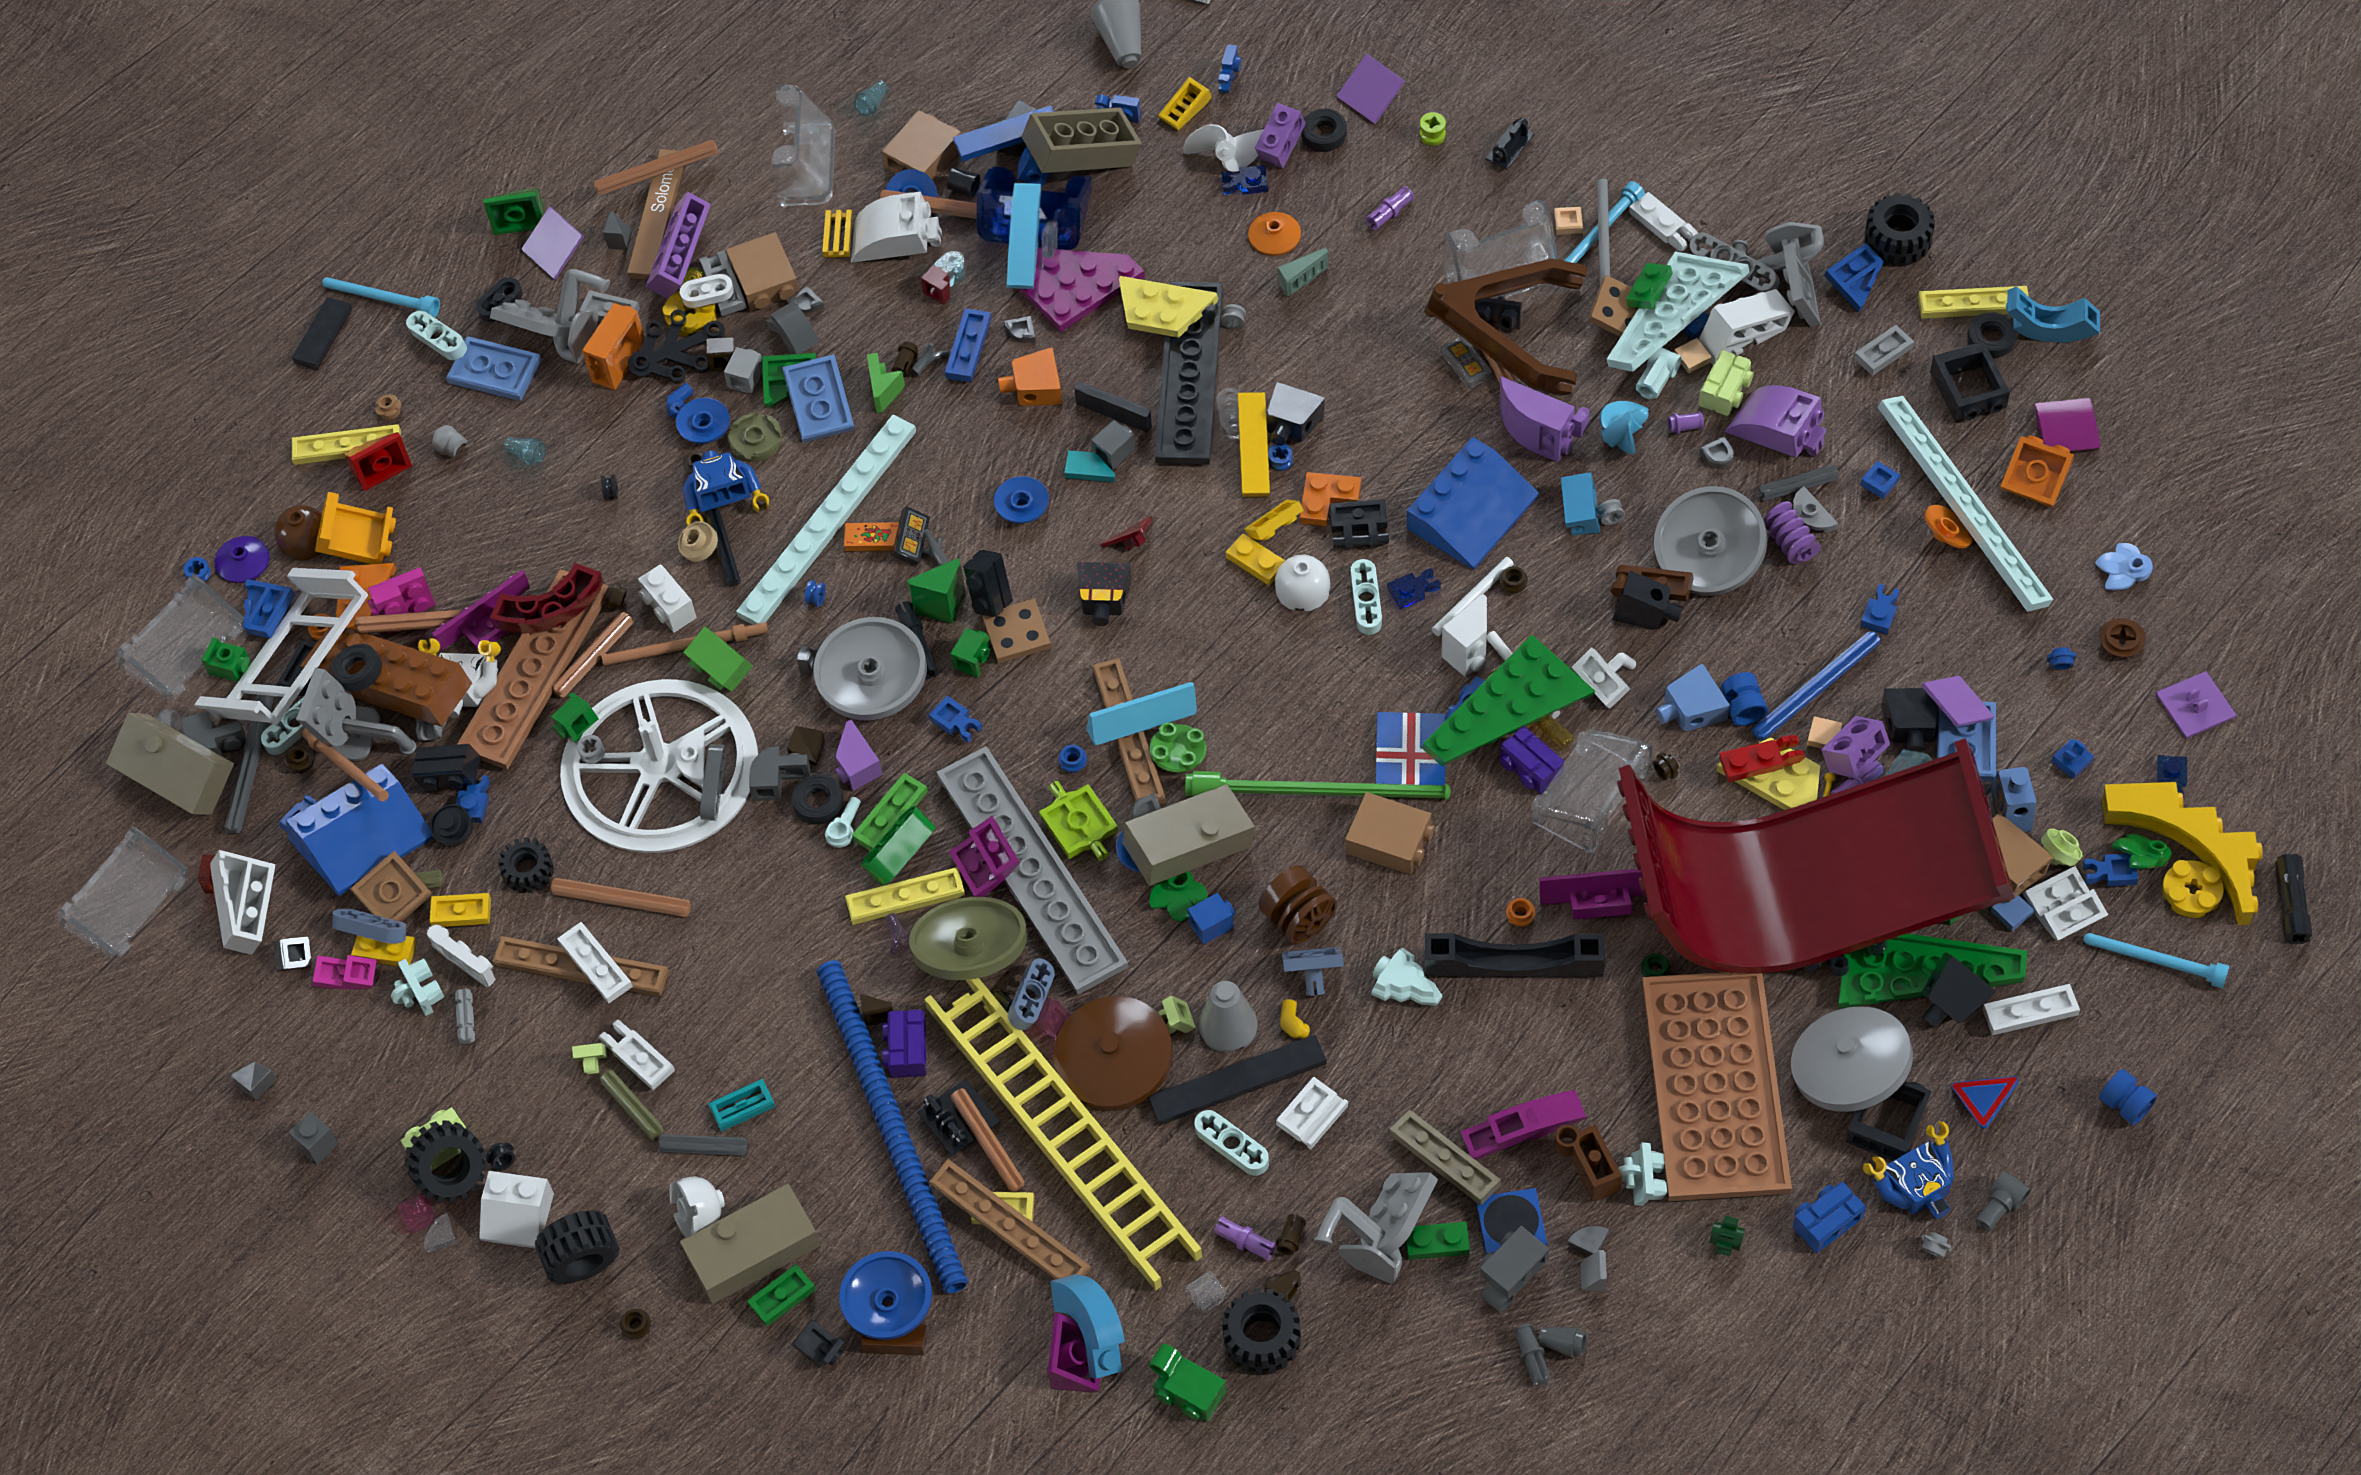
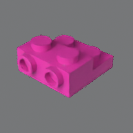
M421 567L368 588L372 598L367 600L373 616L420 613L436 605ZM386 631V632H387V634H390V633L395 632V631Z

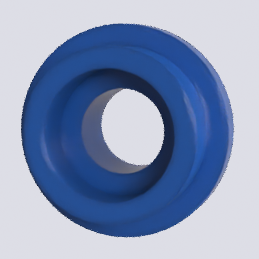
M2066 647L2055 648L2052 650V653L2047 655V662L2055 670L2072 668L2074 660H2076V653Z
M1068 745L1060 752L1058 761L1064 771L1074 773L1085 767L1087 756L1085 751L1079 746ZM1072 758L1077 759L1075 762H1069Z

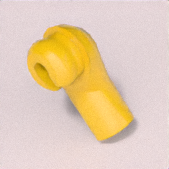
M1290 999L1283 1000L1280 1018L1281 1029L1293 1038L1305 1039L1309 1035L1310 1028L1296 1017L1297 1002Z

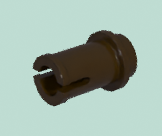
M907 341L899 345V353L891 371L896 372L898 369V371L903 372V377H907L913 359L918 357V347Z
M1294 1214L1288 1215L1283 1232L1276 1239L1277 1250L1289 1256L1299 1250L1300 1245L1298 1242L1306 1225V1220L1299 1215H1296V1219L1293 1221Z

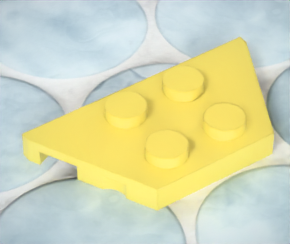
M1123 276L1119 278L1128 329L1179 338L1188 330L1189 325L1202 317V311L1210 304L1214 306L1218 301V296L1215 292Z
M1770 737V738H1768V739H1766V740H1764V741H1762V742H1766V741H1770V740H1774V739ZM1788 749V750L1780 751V754H1781V756H1782V755H1784L1785 753H1787V752H1789V751H1794V750ZM1805 757L1800 763L1786 766L1782 770L1735 782L1781 809L1787 810L1817 800L1820 765ZM1719 762L1717 772L1726 776L1721 762Z

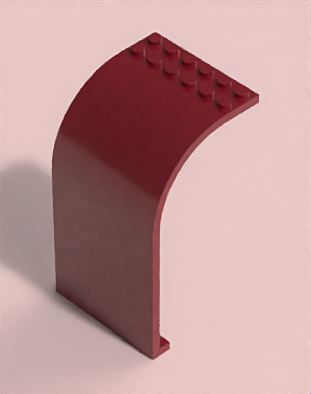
M1966 738L1956 741L1957 752L1782 812L1756 819L1733 822L1700 821L1674 814L1661 807L1652 799L1630 764L1619 768L1621 780L1617 781L1621 796L1625 797L1626 804L1622 805L1624 815L1627 821L1631 822L1632 828L1628 829V835L1632 845L1636 846L1637 849L1633 857L1638 870H1641L1643 876L1639 878V884L1643 894L1647 895L1648 902L1644 903L1646 914L1649 920L1654 919L1658 933L1660 935L1664 934L1678 953L1703 967L1743 974L1773 973L1806 967L2014 899L2015 895L1975 757Z

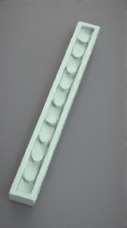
M1903 396L1882 400L1877 408L2026 611L2049 607L2053 601L2051 595Z
M895 415L890 417L736 611L739 618L752 625L764 623L769 619L916 433L915 425Z

